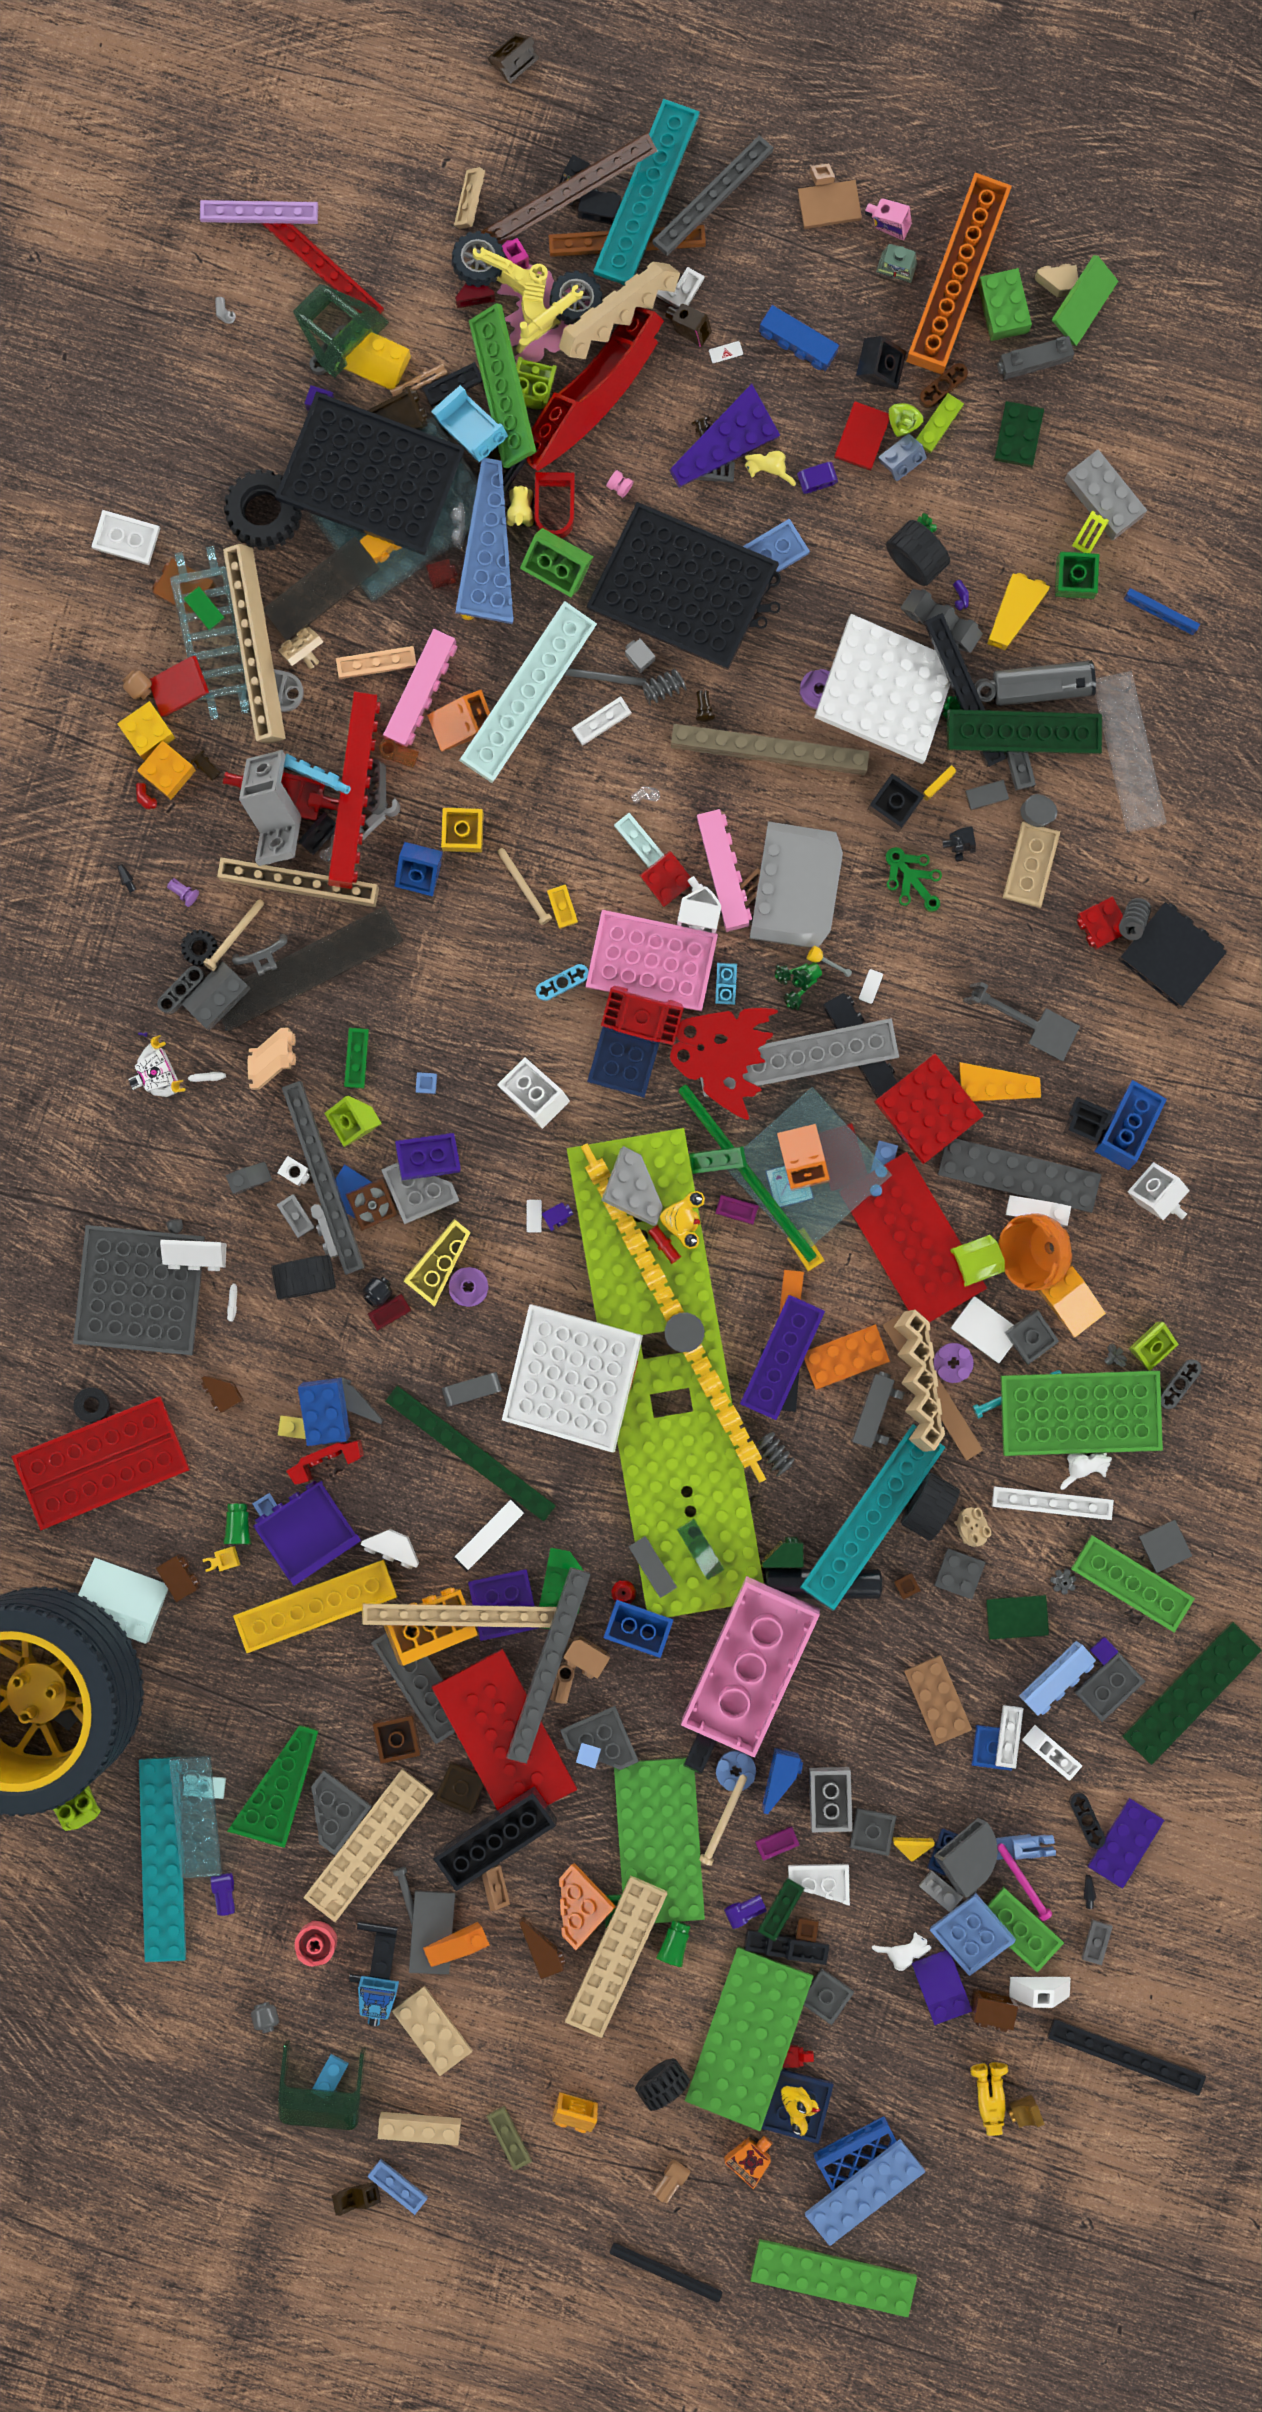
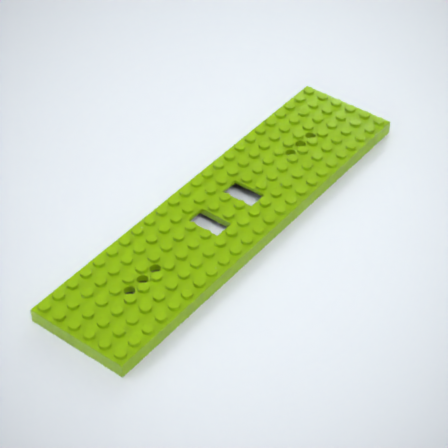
M684 1128L589 1144L596 1160L602 1158L610 1174L622 1147L640 1154L662 1203V1211L674 1203L683 1200L690 1192L695 1191ZM581 1146L567 1148L597 1323L640 1335L665 1331L667 1322L660 1310V1307L664 1305L663 1303H657L653 1295L656 1293V1290H649L641 1275V1272L645 1270L644 1268L639 1269L634 1259L638 1257L637 1254L631 1256L622 1239L626 1234L625 1232L621 1234L615 1224L619 1222L618 1219L612 1220L603 1201H601L602 1197L597 1190L600 1185L599 1183L593 1184L585 1169L590 1164ZM693 1208V1211L697 1212L699 1216L698 1208ZM659 1217L656 1225L659 1226L668 1239L672 1240L671 1244L682 1257L671 1264L662 1250H658V1245L650 1234H648V1239L646 1240L649 1247L645 1250H650L656 1260L653 1262V1265L659 1264L668 1281L664 1286H669L674 1294V1297L671 1298L672 1301L678 1299L685 1313L693 1314L701 1320L704 1326V1338L701 1344L706 1352L702 1354V1357L707 1356L712 1365L709 1368L710 1372L715 1370L724 1386V1389L720 1391L721 1393L726 1392L731 1401L728 1404L730 1407L733 1404L701 1222L696 1231H693V1233L699 1236V1244L696 1248L688 1249L663 1225ZM635 1221L637 1226L634 1229L640 1228V1230L648 1233L655 1226L644 1221ZM640 1346L637 1358L638 1365L627 1399L617 1442L634 1540L636 1542L644 1536L647 1537L677 1586L676 1589L660 1598L639 1565L646 1609L668 1618L731 1607L746 1576L764 1584L744 1467L735 1451L739 1446L732 1444L728 1436L732 1434L731 1431L727 1433L724 1431L716 1416L720 1411L719 1409L714 1410L710 1402L713 1398L712 1395L706 1397L697 1380L701 1375L695 1374L691 1366L694 1363L693 1360L688 1362L683 1352L643 1359L642 1347ZM689 1388L692 1412L654 1418L650 1394ZM684 1486L692 1488L693 1493L690 1497H684L681 1494ZM687 1506H694L696 1508V1514L693 1517L685 1515L684 1512ZM692 1525L697 1526L700 1530L699 1534L695 1537L688 1534V1529Z

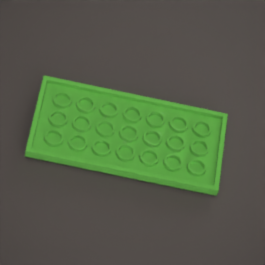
M1160 1371L1000 1376L1003 1456L1163 1451Z
M686 1758L643 1760L622 1770L614 1768L622 1893L630 1875L667 1891V1896L654 1923L705 1920L701 1861L699 1860L700 1843L695 1771L683 1766Z
M738 1946L685 2102L761 2131L814 1975L760 1954L745 1951L744 1948Z

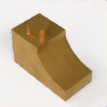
M1032 2095L1009 2103L1012 2109L1008 2111L1013 2123L1017 2122L1019 2128L1029 2125L1038 2128L1045 2125L1038 2105Z

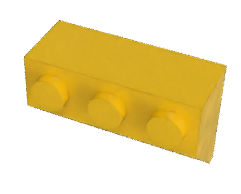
M355 325L347 342L341 368L391 390L396 388L411 358L410 350Z

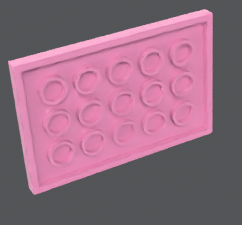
M602 910L586 988L610 992L611 987L620 986L628 988V993L668 1003V1000L681 1003L685 1009L702 1012L718 934Z

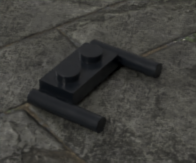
M358 1921L357 1930L377 1932L370 1976L366 1977L390 1980L398 1927ZM350 1973L349 1982L360 1983L361 1976L364 1975Z

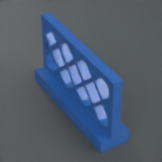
M885 2116L814 2152L813 2155L831 2191L835 2190L834 2186L837 2179L846 2181L853 2176L854 2170L859 2171L863 2168L856 2166L859 2157L869 2159V2163L876 2158L874 2155L877 2147L886 2150L897 2140ZM889 2134L891 2138L889 2145L879 2144L880 2138ZM865 2145L873 2146L871 2155L861 2153L862 2147ZM848 2154L855 2155L853 2164L843 2162L844 2157ZM831 2163L837 2165L835 2174L826 2172L824 2167ZM841 2166L851 2169L848 2178L838 2175Z

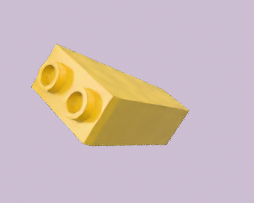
M1013 573L987 644L1006 650L1046 596L1050 586L1046 585L1042 580L1036 579L1034 581L1028 579L1025 574Z

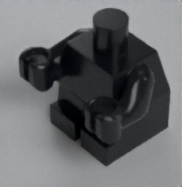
M973 826L960 828L949 834V840L942 841L943 848L951 847V851L956 853V862L963 861L962 852H976Z

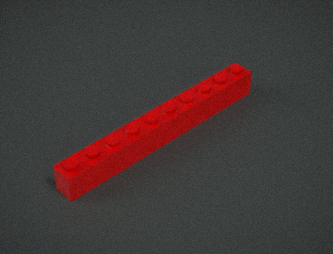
M354 692L342 775V783L350 786L351 790L348 794L340 791L328 886L352 889V884L357 883L358 871H354L355 864H359L361 852H357V847L362 845L363 833L359 832L360 826L365 824L366 814H362V809L367 807L368 796L364 794L365 788L369 789L371 777L367 776V772L372 770L373 758L369 757L370 751L375 749L376 739H372L373 732L377 733L378 721H375V714H379L381 702H377V695L361 692Z

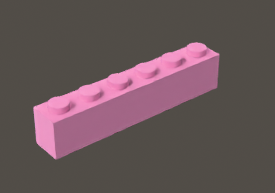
M433 629L383 734L386 740L405 749L408 744L412 745L416 736L414 731L416 727L421 726L424 719L422 714L425 709H429L432 703L431 695L433 691L437 692L440 686V676L445 674L449 667V663H447L449 657H453L456 653L458 646H456L455 638Z
M720 809L698 814L697 821L717 899L721 904V914L725 930L728 932L748 927L749 920H752L750 909H746L744 905L747 897L745 890L740 889L739 883L742 882L740 871L735 870L734 864L737 863L735 852L730 850L729 845H732L730 833L726 834L724 826H728L725 814L721 815Z

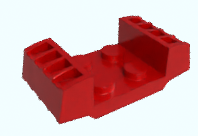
M620 986L610 988L601 1026L650 1041L674 1045L684 1009L681 1003L668 1000V1003L628 993V988Z
M361 1440L350 1443L338 1442L300 1458L297 1465L286 1472L294 1484L310 1481L313 1477L307 1464L312 1467L322 1463L323 1457L327 1456L329 1460L341 1455L340 1450L343 1451L347 1463H353L364 1456Z

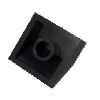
M883 336L864 338L856 376L869 384L898 389L906 351Z

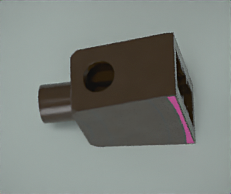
M681 304L678 310L670 306L666 311L665 317L672 320L674 330L702 348L712 332L708 315L685 304Z

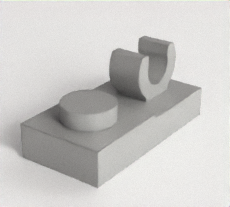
M932 1870L919 1884L920 1888L949 1912L963 1898L961 1894Z

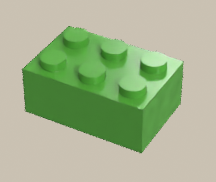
M1016 268L981 276L977 287L990 341L1029 333L1032 323L1019 269Z
M541 528L534 535L520 569L572 597L579 590L593 556Z

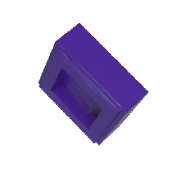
M1102 1637L1090 1649L1103 1665L1118 1653V1650L1105 1637Z

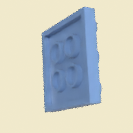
M976 1893L930 1928L933 1935L969 1976L1015 1943L1016 1940Z

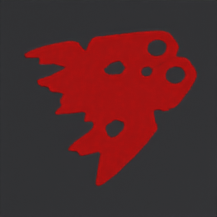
M748 1008L742 1010L737 1019L730 1011L684 1019L679 1023L676 1036L680 1042L673 1045L670 1061L687 1078L697 1080L702 1077L704 1082L703 1091L709 1097L733 1114L749 1120L743 1097H754L762 1089L746 1081L743 1078V1074L748 1073L746 1066L765 1062L760 1057L761 1053L758 1048L765 1045L766 1041L773 1036V1033L762 1032L753 1028L758 1024L769 1022V1016L777 1014L778 1010L772 1008ZM689 1025L694 1026L697 1031L693 1038H688L684 1034V1029ZM716 1034L728 1037L727 1041L723 1044H717L714 1039ZM699 1044L704 1045L703 1051L697 1049ZM682 1049L687 1050L690 1054V1058L686 1062L679 1061L677 1057L678 1052ZM730 1077L736 1081L734 1089L724 1085L726 1078Z

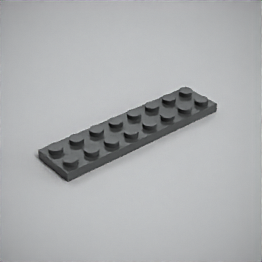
M960 1139L953 1140L943 1149L937 1174L938 1176L1027 1198L1068 1205L1072 1209L1088 1213L1093 1212L1101 1174Z

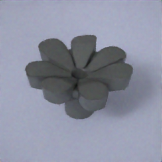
M1113 1343L1109 1344L1107 1347L1109 1354L1104 1359L1105 1363L1111 1365L1115 1362L1120 1367L1125 1366L1127 1358L1121 1355L1123 1350L1120 1347L1117 1349Z
M1058 1569L1055 1571L1057 1577L1050 1578V1582L1055 1584L1053 1586L1055 1592L1061 1590V1594L1066 1595L1068 1589L1071 1591L1075 1590L1076 1586L1072 1583L1076 1581V1576H1070L1071 1571L1069 1569H1065L1063 1573Z

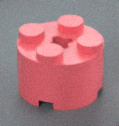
M311 1921L306 1924L295 1939L297 1958L307 1966H319L327 1963L337 1946L335 1931L330 1925L322 1921ZM318 1941L319 1944L314 1947L313 1942Z

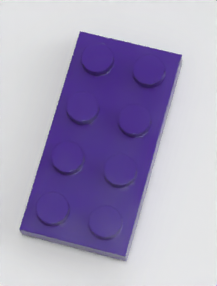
M1129 1798L1105 1836L1104 1845L1098 1848L1088 1867L1123 1889L1165 1820Z

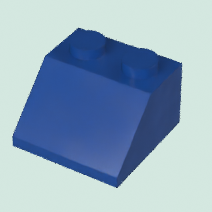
M405 842L399 855L395 887L433 896L441 868L443 851Z

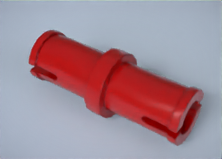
M658 1225L649 1230L648 1234L658 1245V1250H662L671 1264L682 1257L671 1244L672 1240L665 1236Z

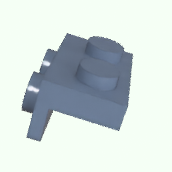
M908 433L878 458L880 463L891 471L894 480L898 481L921 464L927 457L923 445Z

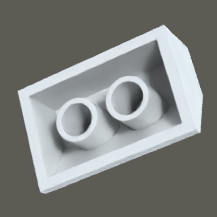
M179 1240L160 1241L162 1264L168 1265V1269H180V1266H188V1270H200L201 1266L208 1267V1271H220V1267L225 1268L226 1243Z

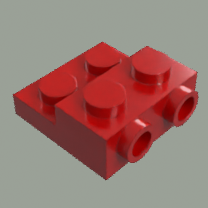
M1113 896L1077 915L1078 926L1081 930H1085L1087 934L1086 940L1089 946L1094 947L1095 950L1123 936L1119 931V924L1123 914Z

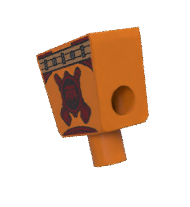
M765 2135L757 2143L748 2137L725 2155L724 2162L754 2189L771 2162L770 2155L766 2151L773 2143Z

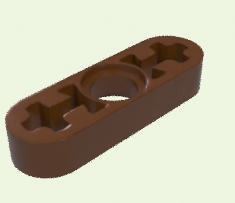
M961 363L953 365L922 390L919 397L920 404L925 408H931L936 405L947 393L952 392L966 380L968 375L967 367ZM955 370L958 372L962 371V377L958 375L952 382L951 378L955 375ZM946 381L949 384V388L941 390L938 387V383ZM935 390L936 393L932 396V401H925V394L930 396Z

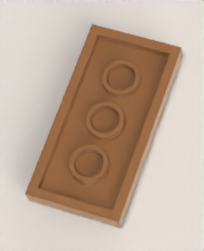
M941 1655L903 1670L935 1745L972 1730Z

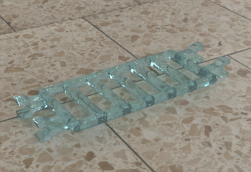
M214 546L206 547L210 569L187 573L183 552L175 553L179 575L172 576L170 579L187 658L196 656L197 660L239 652L241 664L203 671L204 679L239 672L244 673L226 566L218 567ZM222 575L223 587L203 590L208 598L227 595L229 606L217 609L222 615L231 614L233 625L211 629L210 631L190 633L188 622L200 619L195 613L186 614L183 598L190 593L181 594L179 583ZM235 633L237 645L194 653L192 641ZM246 679L244 684L209 690L208 694L198 699H207L211 720L219 718L215 697L238 693L242 713L250 712L245 692L247 691Z

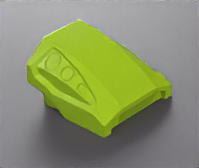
M519 357L516 368L525 406L536 410L544 409L549 401L557 366L553 365L552 367Z
M991 1235L950 1250L951 1253H954L965 1281V1287L1005 1272L1004 1257L998 1242Z
M90 1786L72 1800L53 1809L65 1831L84 1826L96 1819L101 1812L92 1795Z

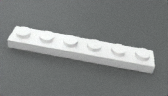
M995 1486L993 1488L992 1507L1112 1520L1114 1500Z

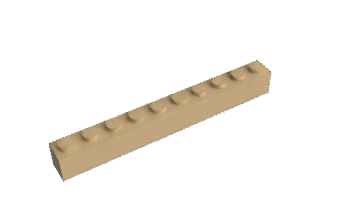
M236 544L223 549L255 738L257 742L272 744L284 740L286 737L256 563L252 547Z

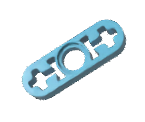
M582 964L575 965L540 983L536 988V995L540 1000L548 1001L585 982L589 971ZM577 969H580V971L584 970V978L580 979L578 976L573 979L575 983L571 984V979L567 974L571 973V976L577 974ZM560 977L568 980V985L565 988L557 986V980ZM553 981L554 987L558 992L554 993L552 989L548 992L547 997L544 994L540 995L541 988L545 987L548 989L552 987L549 983Z

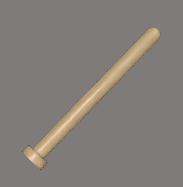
M740 1775L705 1854L700 1856L699 1860L706 1865L711 1866L713 1864L712 1856L747 1781L746 1775Z

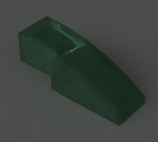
M694 1518L677 1528L707 1580L725 1570Z

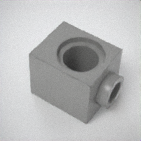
M641 639L633 640L626 646L625 656L639 673L643 672L655 661V655Z

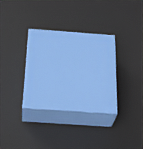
M582 1743L576 1763L596 1768L601 1749Z

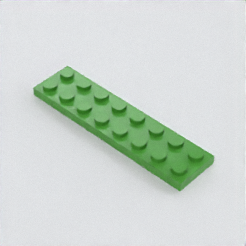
M496 303L470 319L469 325L491 418L497 424H502L508 434V437L498 445L503 467L510 468L536 453V448L501 304Z
M759 2239L750 2279L752 2282L909 2317L917 2275Z

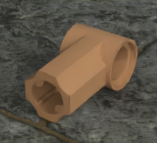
M565 1661L560 1663L550 1700L561 1704H567L575 1674V1669L567 1665ZM562 1668H569L571 1674L563 1676L560 1670Z
M672 2159L653 2194L661 2202L668 2203L678 2187L685 2183L690 2170L675 2159Z

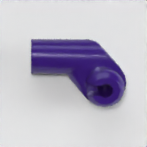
M957 580L954 582L953 587L957 591L960 600L955 601V607L958 611H961L969 606V592L963 582Z

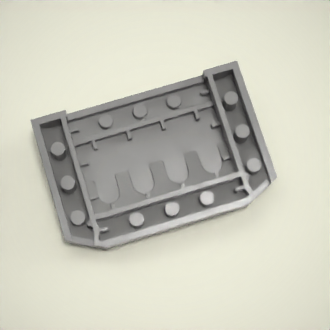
M768 821L749 939L812 948L814 945L820 947L831 931L843 856L836 832Z

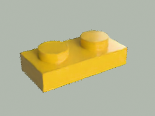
M566 885L547 890L559 929L578 923Z

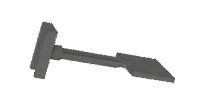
M983 982L970 985L969 988L973 989L972 996L964 998L962 1002L968 1005L987 1004L1033 1028L1034 1032L1028 1044L1060 1061H1064L1080 1028L1079 1025L1045 1008L1040 1020L1036 1021L990 997V994L986 993L989 985Z

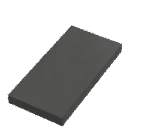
M415 1890L409 1973L449 1974L450 1961L431 1967L423 1948L452 1934L455 1892Z

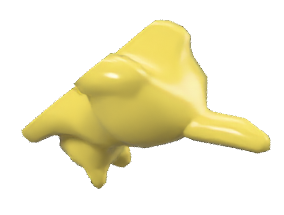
M773 451L769 452L766 456L762 454L745 456V459L748 460L745 467L751 477H754L759 471H766L780 476L792 486L796 485L795 480L785 473L786 457L782 452Z
M522 485L515 486L509 491L511 506L507 511L506 523L509 526H513L515 523L517 526H520L523 523L530 527L534 524L535 520L530 508L533 491Z

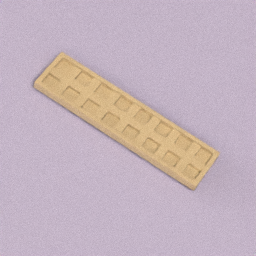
M402 1768L306 1893L304 1899L336 1922L434 1792Z
M630 1875L566 2016L565 2023L600 2038L603 2037L664 1903L667 1891Z

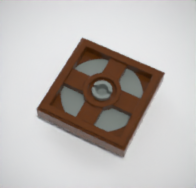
M382 1178L345 1194L361 1231L398 1215Z

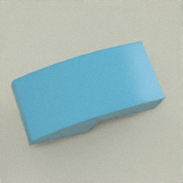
M717 962L715 1004L735 1005L737 963Z

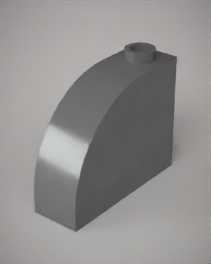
M977 1818L934 1855V1858L956 1891L967 1898L975 1894L977 1889L991 1875L998 1854L996 1837L989 1824Z

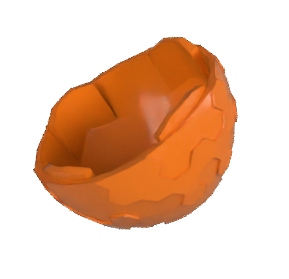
M1039 1213L1020 1215L1013 1218L1001 1232L998 1245L1005 1260V1274L1020 1289L1030 1291L1049 1289L1061 1281L1069 1270L1072 1262L1070 1236L1065 1228L1055 1219ZM1050 1243L1054 1246L1053 1252L1050 1250Z

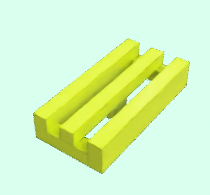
M1094 511L1090 513L1072 545L1083 553H1091L1109 522L1108 519H1103L1101 515H1096ZM1094 519L1095 522L1082 545L1078 544L1090 521ZM1098 523H1101L1102 526L1088 549L1085 548Z

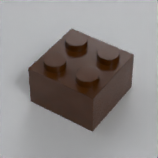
M414 1713L374 1721L372 1725L380 1764L421 1755L422 1750Z
M973 1989L970 2003L972 2012H969L973 2022H976L977 2026L987 2028L988 2025L995 2026L996 2030L1007 2032L1008 2029L1014 2030L1018 2010L1015 2000L1006 1995Z

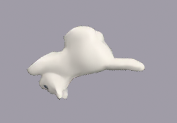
M1106 1452L1092 1453L1089 1456H1086L1084 1453L1069 1454L1067 1460L1069 1462L1070 1476L1063 1481L1060 1487L1061 1490L1065 1489L1077 1478L1085 1477L1093 1472H1099L1103 1477H1106V1472L1112 1458L1107 1457Z
M915 1932L909 1944L894 1947L873 1945L872 1949L878 1953H887L889 1959L894 1964V1968L904 1971L912 1964L914 1958L919 1959L931 1949V1946L927 1945V1939Z

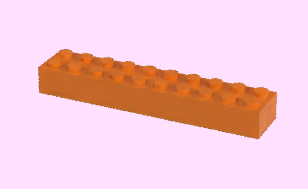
M978 173L974 174L906 362L941 375L944 373L1012 185Z

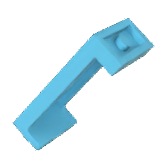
M462 386L457 387L431 411L437 423L460 445L465 447L478 462L487 457L493 449L508 437L503 425L497 424L467 395Z

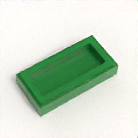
M197 587L183 598L209 631L225 619L200 587Z

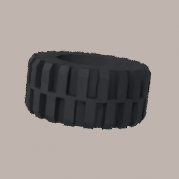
M262 469L256 470L255 474H251L250 471L246 472V477L243 479L239 476L235 480L236 485H230L228 489L229 495H225L224 499L226 503L224 513L231 531L242 544L246 543L248 547L252 548L256 546L258 550H265V547L273 550L276 549L275 545L279 543L281 546L285 545V540L287 538L291 540L294 537V530L297 531L300 526L299 520L302 517L300 509L280 502L281 512L272 523L263 526L251 524L245 516L246 506L253 498L259 495L276 496L283 476L279 473L275 475L271 470L263 473Z

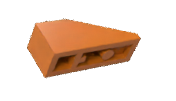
M476 1922L424 1947L423 1950L430 1966L433 1967L473 1954L489 1946V1942L482 1926Z

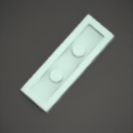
M630 813L614 824L617 831L648 868L664 856Z

